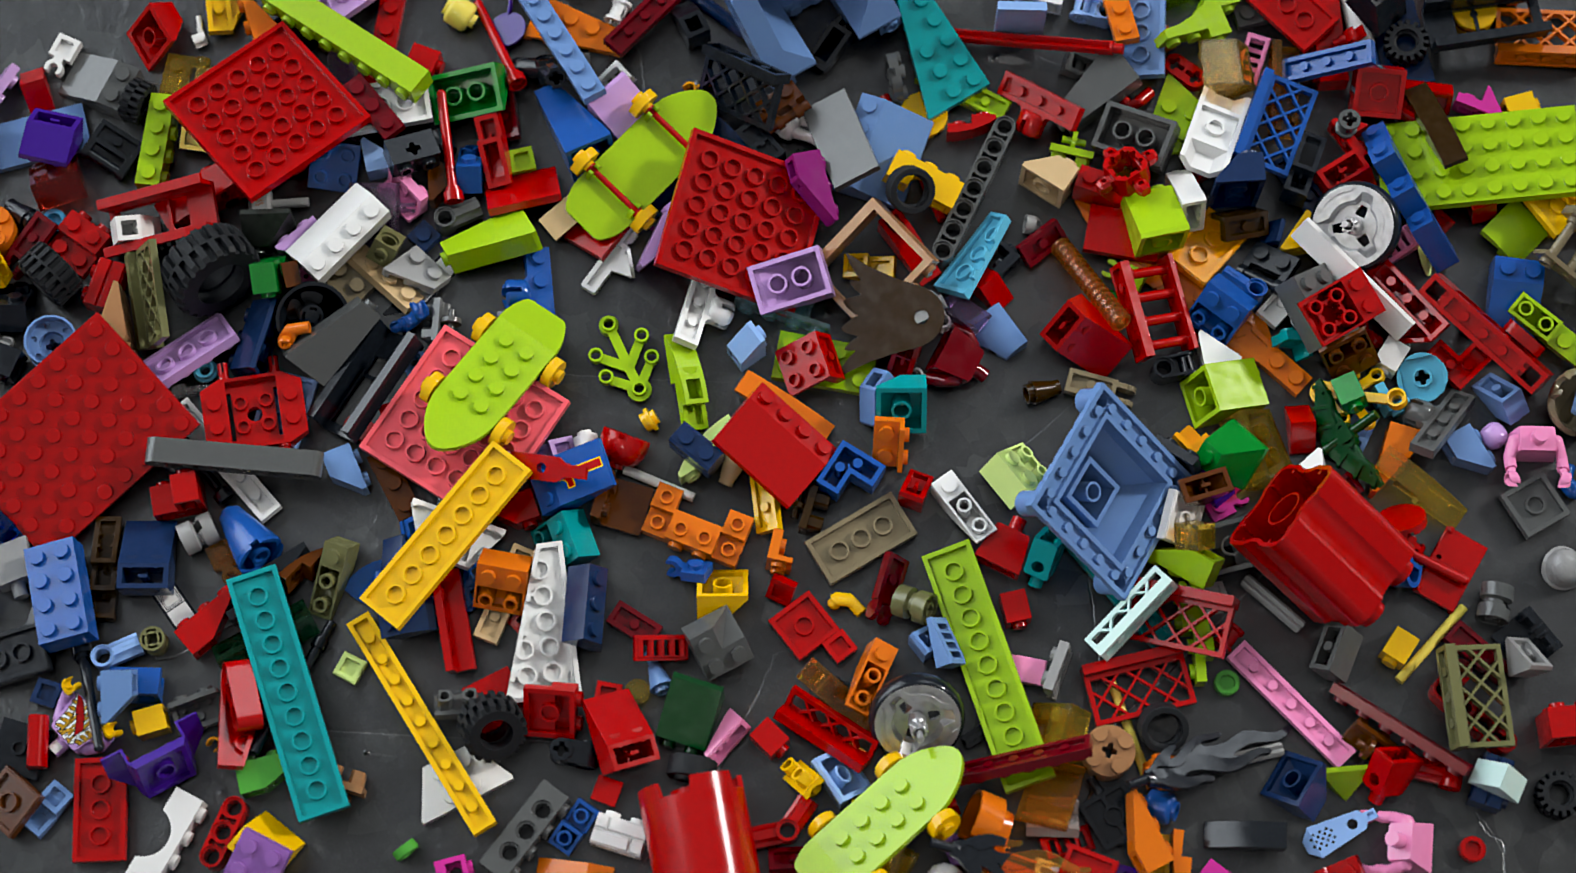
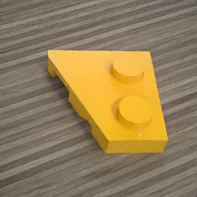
M205 0L209 36L234 34L242 16V13L240 14L237 1Z

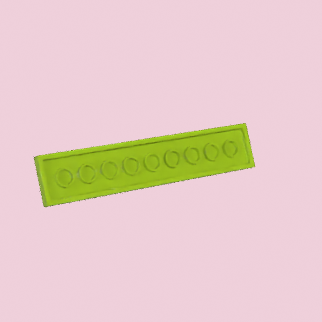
M970 539L922 556L934 594L938 597V605L942 616L947 619L965 658L966 664L960 667L991 754L996 755L1044 744ZM1048 766L1036 769L1033 772H1021L1000 779L1005 793L1008 795L1056 777L1053 767Z

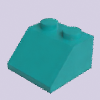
M899 375L877 385L876 416L905 417V427H910V433H926V375Z

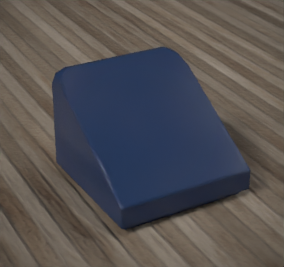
M1280 218L1269 221V235L1261 236L1260 241L1278 249L1286 223L1285 219Z

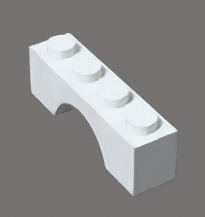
M176 787L163 808L171 824L168 842L159 852L153 855L135 856L126 873H169L170 870H174L180 862L181 856L179 855L184 846L188 847L194 838L193 831L195 827L205 820L208 810H206L208 805L199 798Z

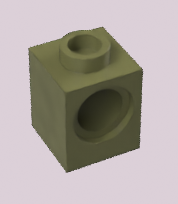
M384 225L374 239L366 257L383 267L387 266L397 256L406 236Z

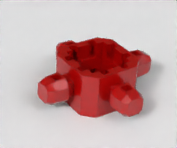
M1108 147L1103 150V170L1105 176L1095 184V188L1100 194H1106L1112 191V189L1119 196L1129 197L1134 193L1143 197L1150 194L1149 182L1151 177L1149 167L1158 160V154L1154 149H1148L1141 154L1134 147H1123L1118 151L1113 147ZM1124 166L1128 168L1131 166L1133 168L1137 167V170L1130 173V177L1116 175V173L1124 170Z

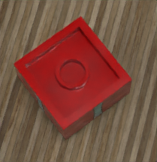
M1374 65L1353 70L1348 109L1357 111L1360 116L1401 120L1407 70L1403 67Z

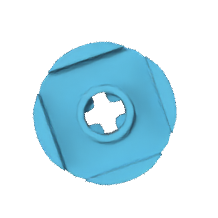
M1426 352L1414 353L1408 356L1397 372L1398 387L1405 391L1406 396L1410 400L1419 398L1431 402L1445 392L1448 383V371L1445 364L1437 356ZM1424 370L1425 374L1430 375V379H1427L1424 385L1420 381L1415 380V377L1419 376V371Z

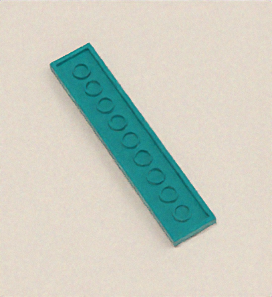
M276 564L227 579L226 583L298 822L302 824L351 807Z

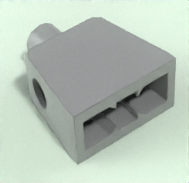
M26 535L0 544V590L3 593L12 591L15 601H20L30 596L26 586L29 582L23 550L31 548L33 545L28 541Z

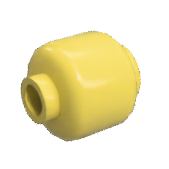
M448 0L441 12L444 14V22L458 31H464L467 26L472 29L479 17L475 14L477 6L469 0Z

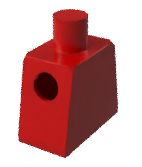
M1013 515L1008 526L997 522L995 525L997 530L986 537L975 552L978 563L1017 581L1030 540L1028 535L1022 533L1027 521Z
M1408 746L1376 747L1362 778L1363 783L1371 789L1367 797L1368 800L1375 805L1381 806L1386 796L1402 795L1425 761Z

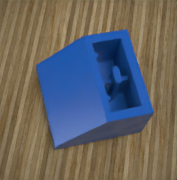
M1218 273L1207 283L1190 308L1189 314L1193 327L1199 331L1200 329L1226 346L1247 321L1259 302Z

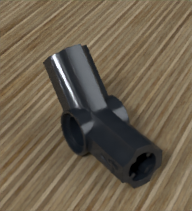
M553 54L541 55L536 58L516 57L512 60L515 68L522 71L527 80H538L539 84H549L553 89L562 87L564 81L567 80L566 72L557 64Z

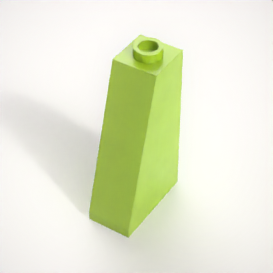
M523 209L496 215L439 242L443 250L442 253H439L445 267L450 265L455 274L543 249L538 234Z

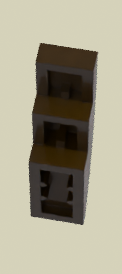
M1424 82L1405 90L1404 98L1413 110L1415 120L1425 133L1427 143L1444 169L1467 161L1468 156L1455 130L1428 84Z
M98 516L95 522L90 559L92 565L90 589L96 622H116L119 591L116 589L117 566L122 545L123 518L120 516Z

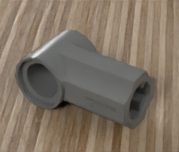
M473 197L451 207L443 206L438 208L434 213L435 228L442 236H450L455 233L457 228L483 218L484 214L476 197ZM445 218L451 220V222L448 224L440 223V221Z

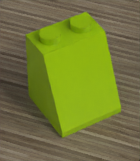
M1154 185L1150 187V194L1145 197L1139 196L1137 193L1129 197H1122L1120 204L1135 258L1184 247L1190 226L1172 185Z
M1254 358L1204 364L1179 383L1194 429L1256 414L1269 405L1267 392L1264 389Z

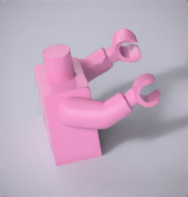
M1518 426L1508 434L1503 454L1506 472L1504 483L1507 486L1518 487L1517 483H1521L1520 476L1516 472V462L1553 463L1555 459L1557 473L1560 474L1557 488H1568L1571 486L1572 474L1568 473L1570 469L1564 441L1561 436L1556 435L1555 427Z
M1378 811V818L1369 821L1368 824L1373 821H1377L1380 824H1390L1389 831L1385 835V842L1388 844L1387 858L1391 864H1376L1375 866L1362 864L1365 872L1431 873L1434 824L1415 823L1412 816L1399 812Z

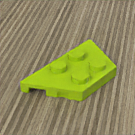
M1167 74L1153 114L1178 122L1181 132L1172 155H1179L1199 100L1171 74Z

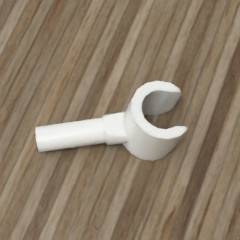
M201 15L196 16L198 33L191 36L196 49L208 44Z

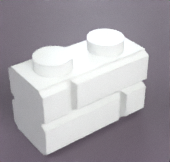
M606 810V813L599 812L590 837V845L641 860L646 845L643 821L633 817L630 821L621 819L620 813Z

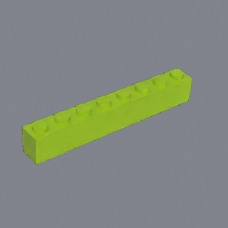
M261 0L263 3L262 8L266 13L271 16L277 15L289 28L295 27L299 29L308 40L313 38L319 42V45L327 52L332 50L344 63L354 64L363 75H371L376 78L375 80L384 88L390 87L398 97L405 101L409 99L416 103L433 83L428 69L318 0Z

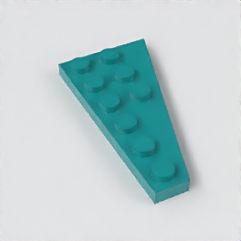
M896 0L897 7L902 16V26L906 34L908 49L928 120L936 119L990 86V82L935 0Z

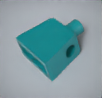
M1046 525L1034 537L1024 566V572L1030 574L1027 583L1034 588H1042L1043 582L1047 581L1054 574L1065 549L1063 542Z

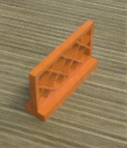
M1497 7L1495 29L1509 27L1501 21V16H1510L1515 20L1509 26L1528 24L1525 19L1530 17L1529 9ZM1540 9L1543 21L1559 18L1564 24L1559 28L1552 24L1553 30L1546 38L1536 37L1540 41L1538 44H1529L1525 39L1516 40L1514 43H1496L1494 64L1576 68V44L1574 43L1576 35L1569 39L1561 32L1566 27H1570L1576 32V24L1574 23L1576 11ZM1557 36L1564 44L1553 45L1550 40Z

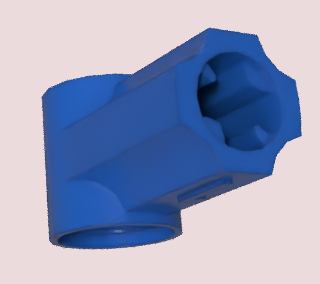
M1227 265L1221 275L1259 303L1254 309L1257 310L1268 291L1267 284L1259 278L1249 279Z

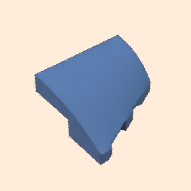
M999 302L965 326L973 330L981 348L993 351L996 356L1004 360H1008L1027 347L1028 340Z

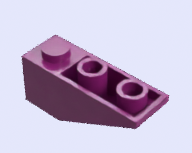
M820 149L790 155L785 160L790 184L826 227L832 226L839 220V209L833 200L832 183L827 178L826 161L821 156Z

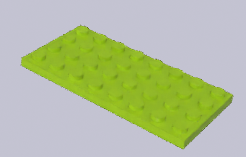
M1575 105L1449 117L1448 119L1468 156V160L1444 169L1427 143L1425 133L1417 121L1385 124L1430 210L1576 197ZM1379 175L1380 187L1390 195L1386 184Z

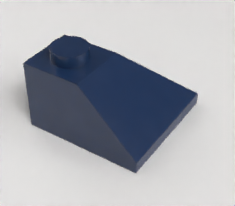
M1285 750L1284 755L1280 758L1260 794L1291 814L1314 822L1327 800L1326 764Z

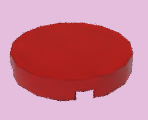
M1414 504L1393 505L1380 512L1405 538L1413 532L1414 535L1419 534L1426 528L1428 523L1425 510Z

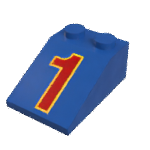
M601 438L554 455L561 457L570 465L589 467L587 480L565 478L556 483L531 479L543 516H554L561 510H574L617 485ZM545 464L541 466L542 472L546 469Z

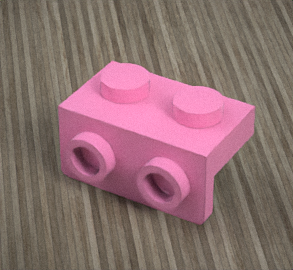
M388 169V180L378 186V192L406 222L410 223L427 211L428 192L422 185H418L412 179V175L393 178Z

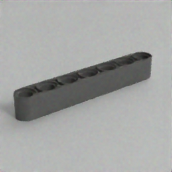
M1000 116L995 120L964 182L965 184L933 244L931 253L940 261L937 264L939 269H946L955 258L1013 141L1016 124L1009 116ZM1004 127L1007 128L1010 132L1001 133L998 129ZM996 148L999 150V153L992 154L988 149ZM984 168L990 173L984 175L979 173L978 170ZM976 189L979 194L971 195L968 193V190ZM963 209L968 211L969 214L961 216L957 211ZM950 230H954L958 232L959 235L956 237H951L947 234V232ZM945 251L948 253V256L941 258L936 253Z
M148 437L144 463L155 467L320 480L322 479L324 453L306 449Z

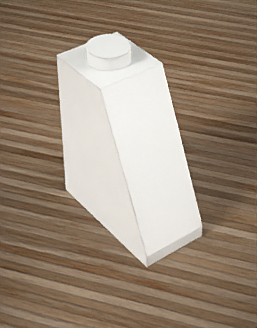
M1184 169L1165 173V186L1172 185L1189 223V232L1204 230L1207 199L1192 172Z

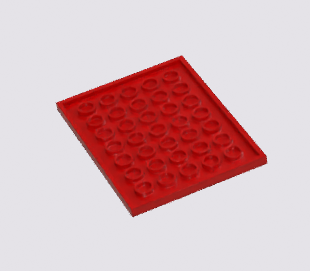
M96 312L0 398V510L23 535L27 536L28 541L33 546L70 536L76 538L98 516L104 513L155 466L144 463L148 437L186 439L201 425L99 312Z

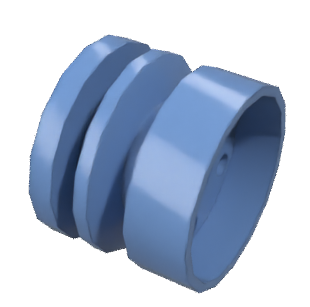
M44 315L35 319L27 327L24 334V348L34 366L36 367L53 352L54 347L59 346L72 335L75 329L68 320L57 315Z

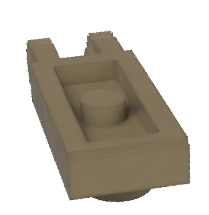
M1070 368L1063 393L1076 396L1079 390L1094 388L1097 382H1104L1114 394L1117 390L1123 394L1135 395L1137 388L1118 382L1119 380ZM1118 397L1128 409H1132V401Z

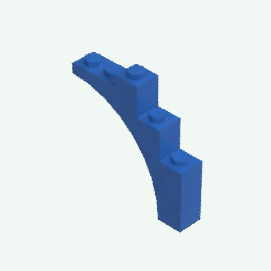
M1383 121L1370 126L1361 134L1368 148L1372 164L1386 184L1392 199L1405 218L1411 234L1433 268L1439 273L1459 262L1452 244L1437 222L1405 165L1387 126Z

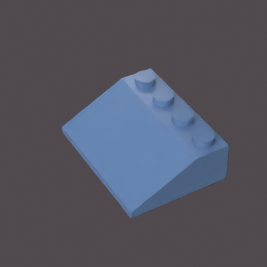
M862 92L856 113L881 170L838 192L865 201H869L874 197L879 199L886 207L896 209L888 202L885 194L886 183L882 179L899 149L902 151L908 150L914 153L917 159L921 160L934 122L886 99ZM912 181L904 192L897 189V196L903 203H905Z

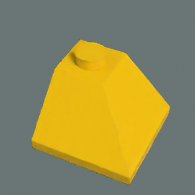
M748 569L713 570L705 584L697 583V619L724 605H727L733 614L747 602Z

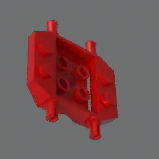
M273 355L274 365L272 357H267L268 373L230 378L228 364L223 363L224 372H222L221 363L217 364L218 380L200 392L206 441L293 448L309 433L301 377L279 370L278 356ZM276 388L283 434H280L274 396V389ZM228 395L231 396L237 441L232 439L227 402ZM253 410H259L262 412V417L258 421H252L248 418L249 413Z

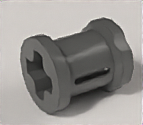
M1346 109L1340 113L1335 124V132L1339 137L1350 139L1356 134L1361 122L1359 113L1352 109Z

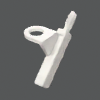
M630 228L604 262L597 260L595 266L581 283L582 288L590 294L596 295L613 272L629 278H635L631 250L628 244L634 243L636 238H638V234Z

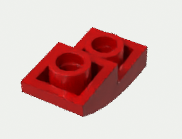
M983 111L972 114L970 123L964 121L947 123L946 142L967 140L989 132L996 120V114Z

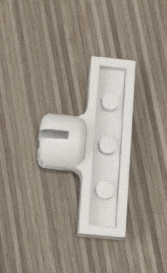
M691 280L672 341L695 350L699 344L704 325L709 324L722 330L727 329L733 319L734 313L732 311H735L736 305L731 301L718 297L715 294L716 288Z

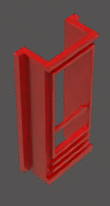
M196 173L96 200L97 210L109 213L110 220L115 216H121V212L166 201L170 223L169 231L103 248L104 258L119 257L126 252L136 251L148 239H156L157 245L179 240L183 236L186 237L190 234V231L201 229L203 225L219 223L214 181L203 179L201 173ZM186 195L191 225L177 229L174 226L170 199Z

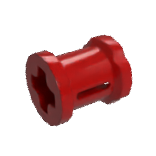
M1232 623L1225 654L1228 655L1232 652L1231 647L1239 637L1242 638L1245 634L1235 623ZM1218 636L1213 637L1214 646L1219 650L1221 641Z

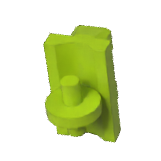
M1079 131L1073 132V137L1063 135L1061 142L1071 144V146L1051 143L1049 150L1051 156L1059 155L1063 158L1066 156L1075 158V163L1079 168L1081 164L1089 166V162L1093 160L1094 152L1075 148V146H1086L1087 140L1077 138Z

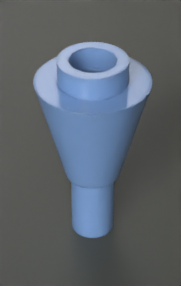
M647 661L649 666L650 693L657 696L667 695L672 679L658 661Z

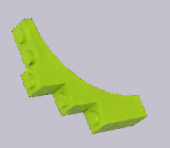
M1200 0L1189 18L1178 25L1163 30L1154 39L1157 49L1163 47L1172 49L1186 41L1188 44L1199 41L1201 47L1208 45L1217 47L1225 43V38L1232 33L1226 15L1234 12V7L1241 0Z

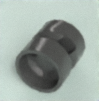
M1499 581L1482 582L1479 594L1482 601L1477 605L1475 618L1486 624L1508 625L1511 615V609L1508 605L1513 603L1515 588L1510 584Z

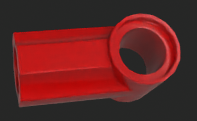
M1420 757L1425 762L1413 780L1438 785V788L1446 791H1461L1462 774L1457 777L1445 769L1447 765L1443 762L1437 761L1435 763L1427 758Z

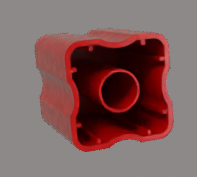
M1287 465L1283 467L1264 489L1258 503L1242 519L1229 540L1234 548L1313 622L1326 624L1332 621L1339 622L1343 626L1352 627L1359 625L1367 627L1379 619L1385 607L1381 602L1385 591L1389 585L1397 586L1409 577L1413 570V563L1410 560L1416 550L1412 543L1330 465H1317L1310 469H1305L1302 465Z

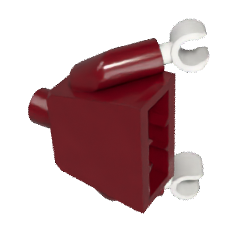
M948 316L944 320V323H947V325H943L940 331L943 335L925 368L928 371L927 374H924L922 369L918 367L913 369V373L926 375L927 385L937 387H958L968 383L972 377L979 382H983L988 376L989 370L979 364L984 351L980 348L973 330L957 322L951 323V318Z

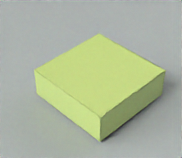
M344 651L332 673L336 677L356 686L367 668L368 662Z

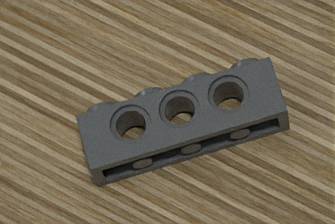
M544 779L479 861L480 865L490 873H521L522 869L520 866L525 860L530 861L538 851L536 846L541 839L546 840L554 831L552 825L558 818L562 820L571 808L569 806L571 802L569 797ZM548 807L550 809L548 817L541 819L536 816L539 808ZM530 827L534 829V834L530 839H522L520 837V833L524 828ZM509 848H514L518 851L516 858L513 860L504 859V853Z

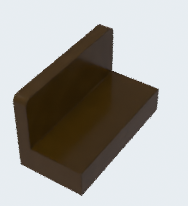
M1246 207L1211 213L1212 219L1220 221L1221 241L1229 242L1269 235L1267 210L1257 207Z

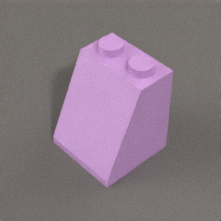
M623 71L605 86L606 95L587 104L588 111L610 131L613 143L640 118H635L629 112L630 107L633 105L631 101L640 90Z

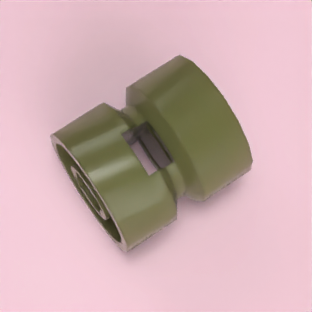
M901 584L896 588L892 596L891 613L903 619L911 618V621L927 626L926 618L934 617L936 614L938 597L936 594L924 590L918 591L915 587Z

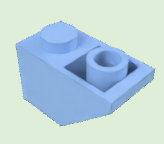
M751 320L727 344V354L741 372L766 356L767 343L765 338L767 336L759 325L755 327Z

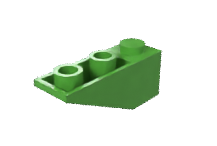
M277 749L266 752V756L260 758L248 756L244 769L235 770L240 794L245 799L269 793L285 780Z

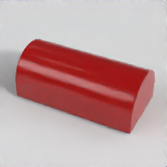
M28 715L27 770L48 768L49 715Z

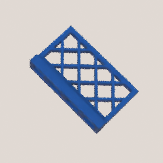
M1265 67L1254 91L1230 161L1238 153L1259 146L1263 152L1264 161H1267V163L1264 162L1265 171L1286 179L1318 91L1275 75V70ZM1277 83L1284 86L1287 94L1277 97L1273 90L1274 84ZM1302 93L1310 96L1309 103L1300 106L1295 95ZM1290 98L1295 109L1284 112L1279 101ZM1275 104L1280 115L1269 118L1265 108ZM1298 113L1302 122L1300 125L1292 127L1287 116ZM1282 119L1287 130L1276 133L1272 122ZM1267 125L1272 136L1261 140L1257 129ZM1290 134L1294 144L1284 149L1279 137ZM1274 140L1279 151L1269 155L1264 143ZM1282 155L1286 162L1284 170L1275 167L1271 159Z

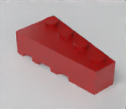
M216 163L201 169L200 173L203 179L214 181L218 212L226 208V202L235 198L239 200L245 198L244 194ZM187 196L170 199L174 226L177 229L190 226ZM166 201L154 204L164 224L169 229L170 223Z

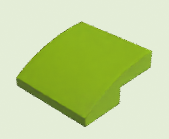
M1520 202L1508 203L1480 232L1484 238L1498 249L1497 254L1499 256L1526 259L1548 236V233L1539 221Z

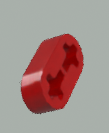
M1176 53L1170 54L1165 58L1166 75L1171 74L1188 91L1196 92L1202 89L1206 79L1202 69ZM1175 62L1179 64L1178 68H1170V65L1174 64ZM1197 76L1198 82L1191 83L1190 78Z
M1511 318L1502 327L1536 358L1546 350L1545 347Z

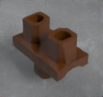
M1359 717L1342 735V740L1359 750V757L1364 760L1372 757L1376 747L1396 746V743L1390 740L1389 734L1384 731L1377 732L1370 727L1369 721L1362 717Z

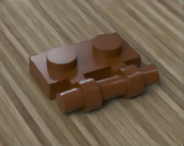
M790 80L789 84H784L774 128L773 131H768L770 134L778 129L781 131L786 128L787 123L795 118L800 119L805 115L804 112L812 108L792 80ZM773 92L767 95L768 99L772 98ZM762 99L755 103L757 107L763 104ZM764 108L759 111L762 121L766 123L768 114Z

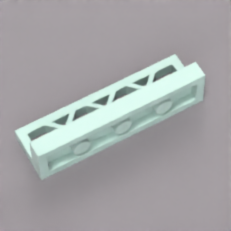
M1154 565L1130 591L1126 600H1121L1084 640L1103 659L1108 661L1179 586ZM1158 574L1161 578L1150 589L1149 582ZM1144 595L1132 608V600L1135 596ZM1118 614H1126L1114 627L1116 616ZM1100 633H1108L1098 645L1093 642Z

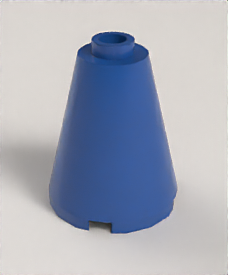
M237 505L228 506L222 510L219 522L236 566L243 574L258 570L281 556L284 549L281 539L248 512Z

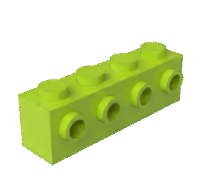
M151 92L134 182L137 189L170 181L169 169L170 164L174 160L173 148L174 142L178 138V121L164 106L163 100L172 94Z

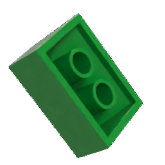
M490 62L431 76L433 83L429 86L428 90L435 125H440L436 93L440 89L446 92L449 122L505 110L509 87L506 83L505 66L502 63Z

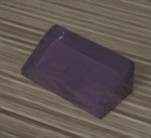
M952 295L944 298L947 304V308L944 309L946 314L957 323L969 328L975 335L979 333L992 317L991 314L970 300Z

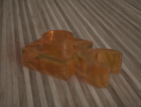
M226 539L205 548L216 573L223 571L222 580L225 585H227L226 580L231 574L242 575L240 570L233 566L236 563Z

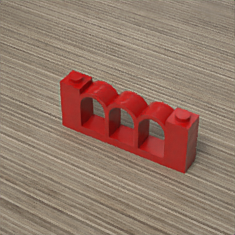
M1435 273L1418 291L1530 394L1537 393L1554 375L1443 274Z

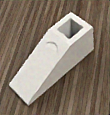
M952 469L931 483L930 493L947 515L976 544L997 530Z

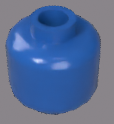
M1153 788L1148 795H1143L1148 803L1147 809L1149 813L1157 819L1160 825L1167 826L1171 821H1176L1180 810V802L1177 801L1175 794L1163 790L1158 791V789Z

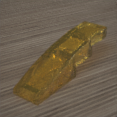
M1389 445L1375 464V468L1394 481L1392 485L1412 498V503L1422 507L1425 512L1445 526L1456 528L1467 512V509L1450 492Z

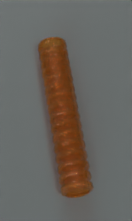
M1068 238L1057 240L1051 248V253L1114 331L1126 328L1131 321L1130 314L1127 313L1126 309L1123 308L1122 304L1106 284L1103 283Z

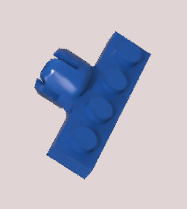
M543 247L540 251L523 255L525 279H507L503 284L502 297H506V300H502V303L506 309L521 300L530 299L555 315L549 247Z

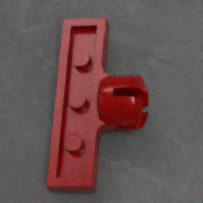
M1011 71L1005 72L997 91L998 94L1021 106V112L1016 121L1015 129L1019 133L1022 131L1023 135L1039 139L1049 120L1070 131L1076 132L1085 111L1084 108Z

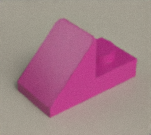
M1489 85L1481 100L1472 94L1459 92L1451 107V110L1465 116L1502 112Z

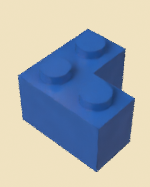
M842 440L817 478L816 486H819L820 492L831 496V499L836 502L850 482L872 495L885 475L886 466Z

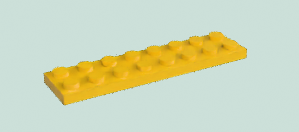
M492 440L359 599L400 631L532 475V470Z

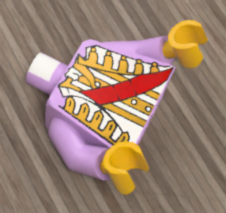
M73 676L62 681V693L52 718L53 723L51 727L59 736L48 747L57 757L61 756L69 747L79 756L97 754L93 747L86 701L79 693L75 695L74 692L79 690L82 684L79 681L72 686L71 680ZM99 717L104 741V750L102 752H104L114 741V737L123 735V731H114L117 721L101 723V717Z

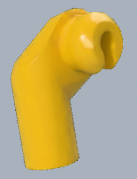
M834 592L827 600V605L832 610H837L840 606L848 607L856 617L861 616L866 611L862 603L851 593Z

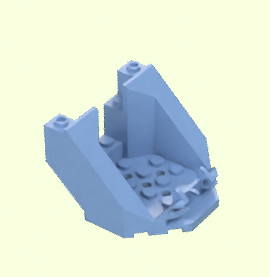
M724 0L753 58L792 74L790 80L794 83H797L796 75L817 64L789 17L800 14L806 7L818 4L822 0ZM830 0L841 15L845 25L849 24L859 40L877 30L880 35L886 32H893L902 24L900 18L902 16L894 0Z

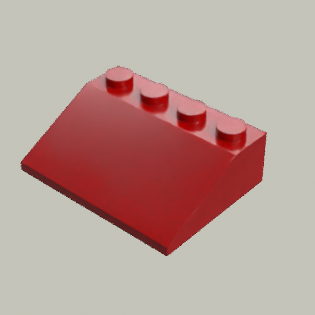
M763 382L748 395L711 441L786 509L795 502L825 467L837 449Z

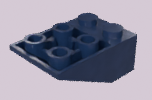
M126 521L118 559L116 589L123 596L174 595L177 531L175 526L178 525V521Z

